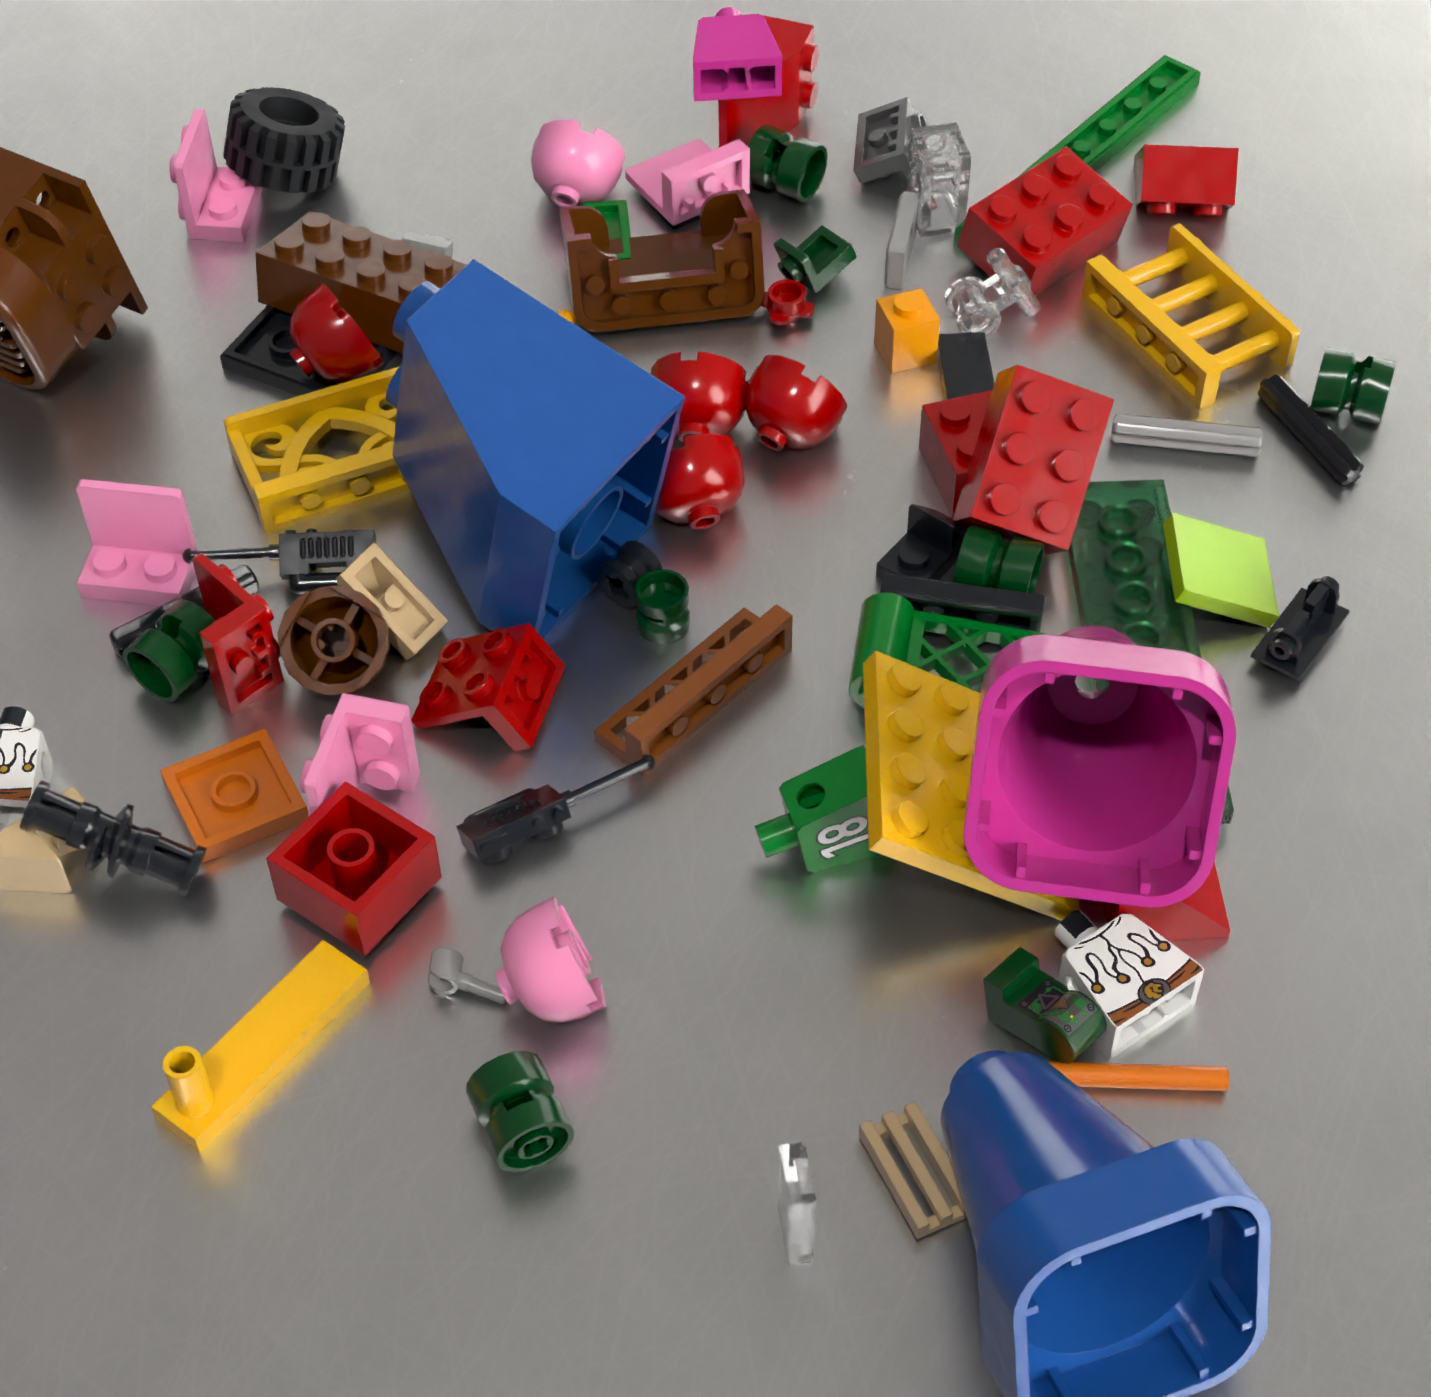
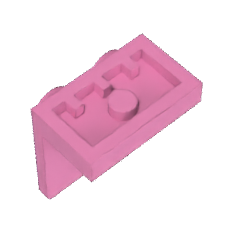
M195 109L189 125H184L182 128L179 151L177 154H173L170 160V178L173 183H177L180 194L178 199L179 217L181 220L186 221L190 239L244 242L263 187L242 179L229 167H217L205 109Z
M696 139L625 170L626 180L674 226L699 215L704 201L712 194L745 189L747 194L750 193V148L738 139L712 150L701 139Z
M81 479L76 491L93 544L77 581L81 597L161 606L190 591L196 574L193 562L191 564L186 563L183 560L182 554L188 548L194 551L197 550L183 492L177 488Z
M342 693L333 715L327 714L323 720L320 730V746L314 759H307L302 768L300 790L302 793H306L309 805L308 817L345 781L356 788L359 787L360 783H366L381 790L397 789L414 793L421 774L409 706Z

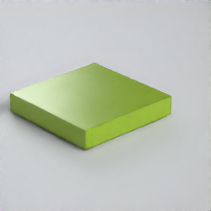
M1171 512L1163 523L1175 602L1270 628L1278 619L1279 611L1265 539Z

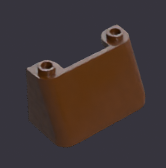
M745 189L721 191L708 197L700 211L701 230L629 237L631 259H617L616 254L623 253L622 238L609 239L605 217L599 210L591 206L559 208L560 229L573 311L578 323L589 331L604 332L744 317L751 315L759 309L764 300L761 221Z

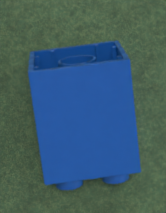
M473 259L441 289L428 281L419 284L406 297L396 314L393 323V335L404 342L402 364L392 377L386 392L387 403L397 409L392 456L477 621L491 631L498 628H509L530 623L545 641L598 584L596 578L597 568L608 559H616L617 550L625 542L638 541L652 526L658 496L662 488L685 396Z

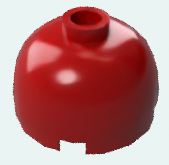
M322 283L296 306L290 318L289 332L294 344L297 346L296 349L290 352V355L307 377L317 372L328 383L341 384L370 375L382 366L384 361L353 318L337 304L339 302L338 299Z
M682 352L671 353L655 362L651 367V375L685 396L675 434L681 442H683L682 437L694 434L716 433L726 435L737 426L744 416L746 387L749 380L745 381L746 370L740 364L727 357L710 352H698L697 360L681 361Z
M781 355L765 356L752 373L746 387L745 410L749 421L758 431L756 434L757 439L768 448L775 451H782L784 447L790 450H808L826 441L838 428L842 421V416L847 410V402L843 395L826 378L820 375L817 381L813 382L801 374L805 368L804 364Z
M707 433L682 437L684 447L671 451L662 488L658 496L656 512L660 516L677 524L690 525L692 529H706L719 523L720 517L732 509L742 494L745 480L738 445L735 446L733 438L728 435Z

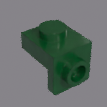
M823 225L797 248L782 238H779L773 244L781 260L777 265L782 275L786 279L800 282L814 293L820 291L857 257L852 244Z

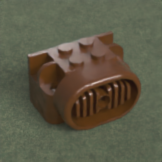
M0 147V378L24 389L40 390L51 383L76 349H85L94 337L102 340H111L117 332L116 324L111 315L119 305L142 315L146 312L148 306L86 181ZM40 193H42L41 201H40V203L37 205V203H36L37 197L39 196Z

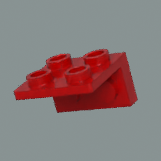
M200 553L192 558L205 611L215 621L199 632L218 704L228 714L233 716L284 681L279 662L281 657L280 646L273 636L270 624L274 616L264 598L258 593L250 595L239 585L235 575L224 564L217 566L203 553Z
M530 623L509 628H498L488 633L467 638L453 639L441 649L438 655V662L429 682L420 694V701L411 722L417 729H424L483 716L514 752L530 749L534 744L566 665Z

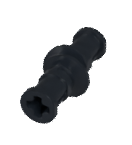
M43 780L39 782L20 823L21 830L29 832L34 828L66 841V845L75 849L90 851L85 862L86 869L93 871L105 858H108L107 874L111 878L115 876L120 864H122L129 871L141 876L147 874L179 887L178 894L187 896L207 848L198 845L195 850L163 837L159 831L149 827L141 828L132 824L133 805L127 804L116 816H112L103 812L96 805L86 801L81 803L49 790L50 783Z

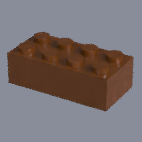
M311 211L255 252L259 303L293 314L296 306L310 292L324 283L338 299L339 302L337 304L340 308L342 307L353 318L371 343L384 346L402 354L404 342L393 335V323L406 297L414 288L426 281L441 289L467 265L453 260L450 256L434 254L414 247L406 241L393 240L373 233L365 227L352 226L332 219L324 213Z

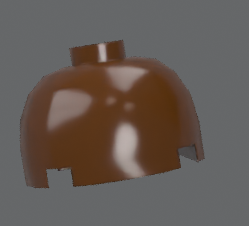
M341 585L319 587L300 595L284 612L277 633L280 655L288 674L304 688L323 695L350 694L369 685L383 669L390 650L389 626L380 608L363 593Z

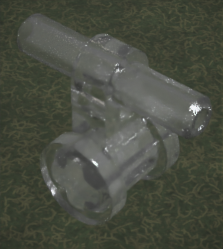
M995 248L987 255V262L996 273L984 282L974 276L960 278L953 282L945 292V304L948 310L958 317L957 327L960 333L985 332L986 338L991 336L1000 326L1001 315L999 312L1015 302L1024 315L1028 317L1036 315L1041 308L1040 302L1030 289V279L1020 266L1012 263L1002 248ZM964 292L970 301L968 303H965L962 298V293ZM978 314H980L984 321L982 325L979 324L976 318Z

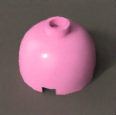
M554 120L543 124L540 128L531 156L533 176L543 192L556 205L560 207L581 206V203L600 202L615 188L622 173L625 152L618 141L605 131L595 128L593 135L580 131L581 122L574 120Z
M553 896L532 906L515 918L505 931L500 949L504 968L495 972L500 990L510 1005L520 1001L530 1015L548 1023H568L584 1018L606 1007V997L599 977L588 981L586 978L591 973L588 961L592 959L564 906L562 904L557 905L556 897Z

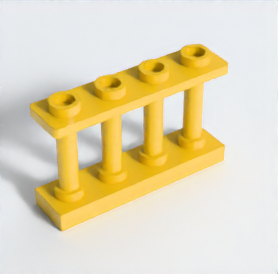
M1179 223L1170 227L1165 254L1128 270L1121 271L1117 269L1102 254L1086 261L1081 298L1199 410L1215 403L1220 375L1228 369L1264 353L1282 369L1293 365L1300 335L1299 329L1182 224ZM1173 270L1188 282L1153 299L1146 296L1137 287ZM1203 297L1218 310L1185 326L1176 324L1167 315V313ZM1232 325H1235L1249 338L1214 355L1207 353L1197 343V341Z

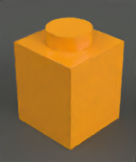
M920 288L876 299L874 344L891 374L937 363L940 318L923 289Z

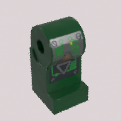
M1021 947L983 979L988 1019L1061 1063H1071L1106 1031L1107 1023L1105 1017L1092 999L1077 990H1068L1067 986L1040 970L1039 959Z

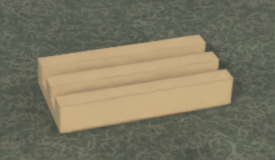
M916 1101L905 1105L904 1112L898 1115L894 1111L883 1114L882 1121L873 1125L872 1121L869 1120L859 1125L861 1141L917 1239L967 1218L951 1161ZM906 1129H910L954 1205L953 1207L949 1208L905 1132ZM891 1137L934 1215L926 1218L882 1139Z

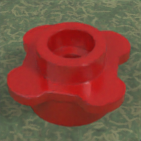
M784 279L771 284L768 292L764 293V300L760 305L767 308L770 313V321L776 325L793 323L800 317L809 318L814 314L813 303L806 301L805 287L795 280Z

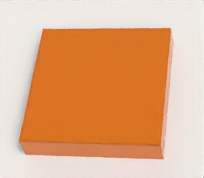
M265 728L160 770L163 783L195 848L197 849L198 845L207 848L202 861L203 864L300 825L308 818L307 805Z

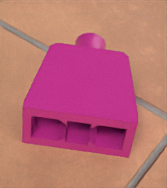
M725 7L719 10L715 17H703L698 20L693 53L694 102L782 96V53L764 16L760 14L741 15L737 9Z

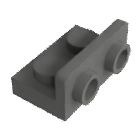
M908 97L858 114L853 171L861 184L877 178H887L893 173L903 170L912 188L922 185L923 167L927 166L924 143L925 139L929 137V129L922 112H915Z

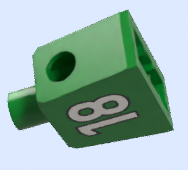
M864 745L845 752L783 782L779 787V792L785 814L754 825L766 858L797 847L806 870L813 873L882 855L869 850L866 749Z

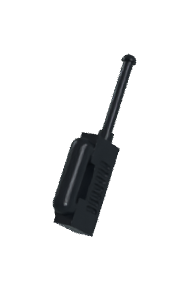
M307 529L306 533L286 530L285 534H279V544H269V547L194 551L188 548L183 552L182 557L188 564H191L192 558L200 553H203L210 560L252 558L279 560L280 577L282 580H289V587L293 593L302 595L319 587L337 586L336 578L342 572H311L316 568H347L373 542L376 543V533L370 529L336 532H317V529Z
M643 755V759L572 792L567 790L560 794L548 784L538 789L527 788L468 815L462 824L457 825L462 845L482 863L501 861L512 853V845L529 837L538 840L546 839L558 834L563 829L562 822L572 818L569 808L575 806L577 801L646 769L651 771L655 766V760L651 755Z

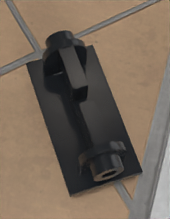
M1323 576L1312 580L1307 590L1301 587L1251 653V658L1300 681L1349 615L1350 610L1337 605L1340 597L1338 582L1332 577Z

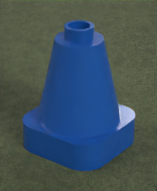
M1000 1050L987 1051L972 1057L957 1070L951 1080L950 1092L941 1111V1128L977 1252L983 1360L1003 1396L1187 1397L1223 1382L1241 1369L1258 1350L1267 1331L1272 1226L1268 1210L1222 1149L1210 1141L1198 1138L1175 1140L1154 1147L1045 1059L1035 1054L1026 1052L1007 1053Z

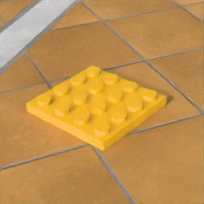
M875 651L863 663L869 850L1060 921L1070 913L1080 911L1078 898L1018 891L1002 887L985 877L975 867L968 855L964 841L966 797L981 693Z

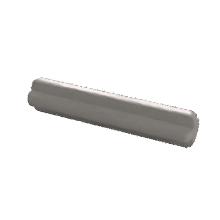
M1118 413L1114 416L1112 422L1111 439L1116 444L1257 457L1262 448L1263 432L1259 427Z

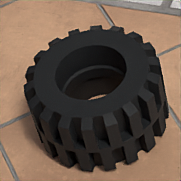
M261 87L260 89H249L245 93L237 94L235 99L231 101L223 157L229 169L234 170L236 175L250 181L254 185L287 193L316 192V189L329 187V183H333L336 179L345 131V121L334 107L309 94L285 88Z

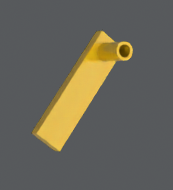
M322 940L205 1055L201 1057L200 1053L190 1046H179L166 1054L163 1060V1070L170 1089L151 1106L155 1119L198 1152H201L370 983L367 969Z

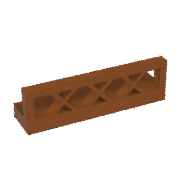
M776 604L759 618L744 607L594 730L595 741L627 765L643 759V755H651L655 760V765H657L792 651L793 615ZM623 729L625 731V741L617 735ZM646 769V770L640 772L639 774L643 776V775H645L649 770Z

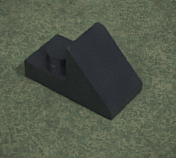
M911 504L908 512L907 533L877 563L876 578L882 581L883 573L939 581L957 562L964 536L969 527L952 522L953 519L935 509Z

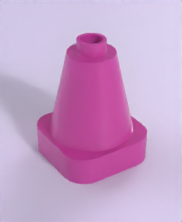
M1103 626L1077 627L1059 636L1044 634L1027 636L1004 647L992 659L983 677L966 797L964 841L968 855L975 867L992 882L1012 890L1139 907L1168 906L1180 902L1195 893L1208 878L1214 864L1236 744V726L1230 696L1221 675L1213 666L1196 655L1178 650L1138 646L1123 633ZM1077 676L1109 680V684L1102 690L1091 692L1079 689L1075 680Z

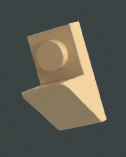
M375 542L336 578L338 585L363 593L380 608L389 626L390 643L406 660L414 656L448 622L443 614Z
M74 786L61 793V795L81 803L86 801ZM22 818L0 831V890L46 893L71 892V887L59 858L77 849L66 845V841L32 828L29 832L21 830L20 823Z

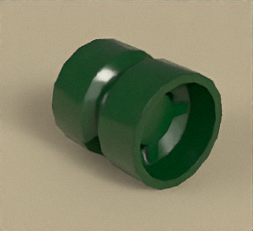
M762 125L748 144L750 148V183L768 190L777 187V191L784 196L802 203L809 201L823 180L827 167V149L819 143L802 137L793 140V136L789 132L770 125Z
M1326 347L1310 407L1314 411L1336 416L1343 410H1348L1351 418L1354 420L1380 425L1396 362L1368 356L1365 360L1359 362L1356 360L1354 352Z
M970 525L960 548L953 583L1034 594L1043 561L1044 543L1014 536L1007 543H1004L1001 533Z
M181 599L175 602L156 620L155 629L149 628L124 649L123 659L125 665L136 681L150 694L162 701H175L196 681L197 672L202 673L209 669L199 632L210 626L215 619L202 607L191 601Z
M513 1051L497 1056L484 1063L468 1080L466 1094L478 1121L485 1127V1137L497 1164L502 1170L514 1173L541 1167L556 1159L573 1141L574 1129L562 1103L556 1096H553L554 1086L542 1060L536 1053Z

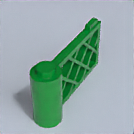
M893 593L873 594L865 599L861 606L848 687L849 695L855 703L864 708L863 663L875 651L927 672L934 669L942 678L973 690L972 687L983 682L984 674L991 662L976 646L984 642L999 644L1004 648L1010 643L1027 636L1052 634L914 610L910 601L900 595ZM924 631L945 634L954 644L937 652L923 638ZM964 653L978 670L961 678L947 662Z

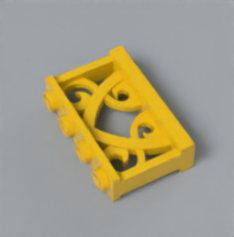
M399 367L228 416L224 419L230 452L236 461L258 512L265 534L410 490L392 456L397 409L386 401L388 386ZM344 429L371 436L361 446L358 454L338 460L325 455L309 454L322 436L331 431ZM267 451L272 456L283 458L267 459L255 454ZM259 472H279V477L263 482Z

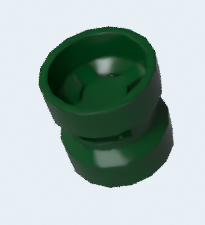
M668 569L649 571L641 576L635 588V601L638 607L636 620L639 634L645 640L654 644L666 645L677 642L686 635L690 625V612L687 607L689 603V586L686 579L680 573Z

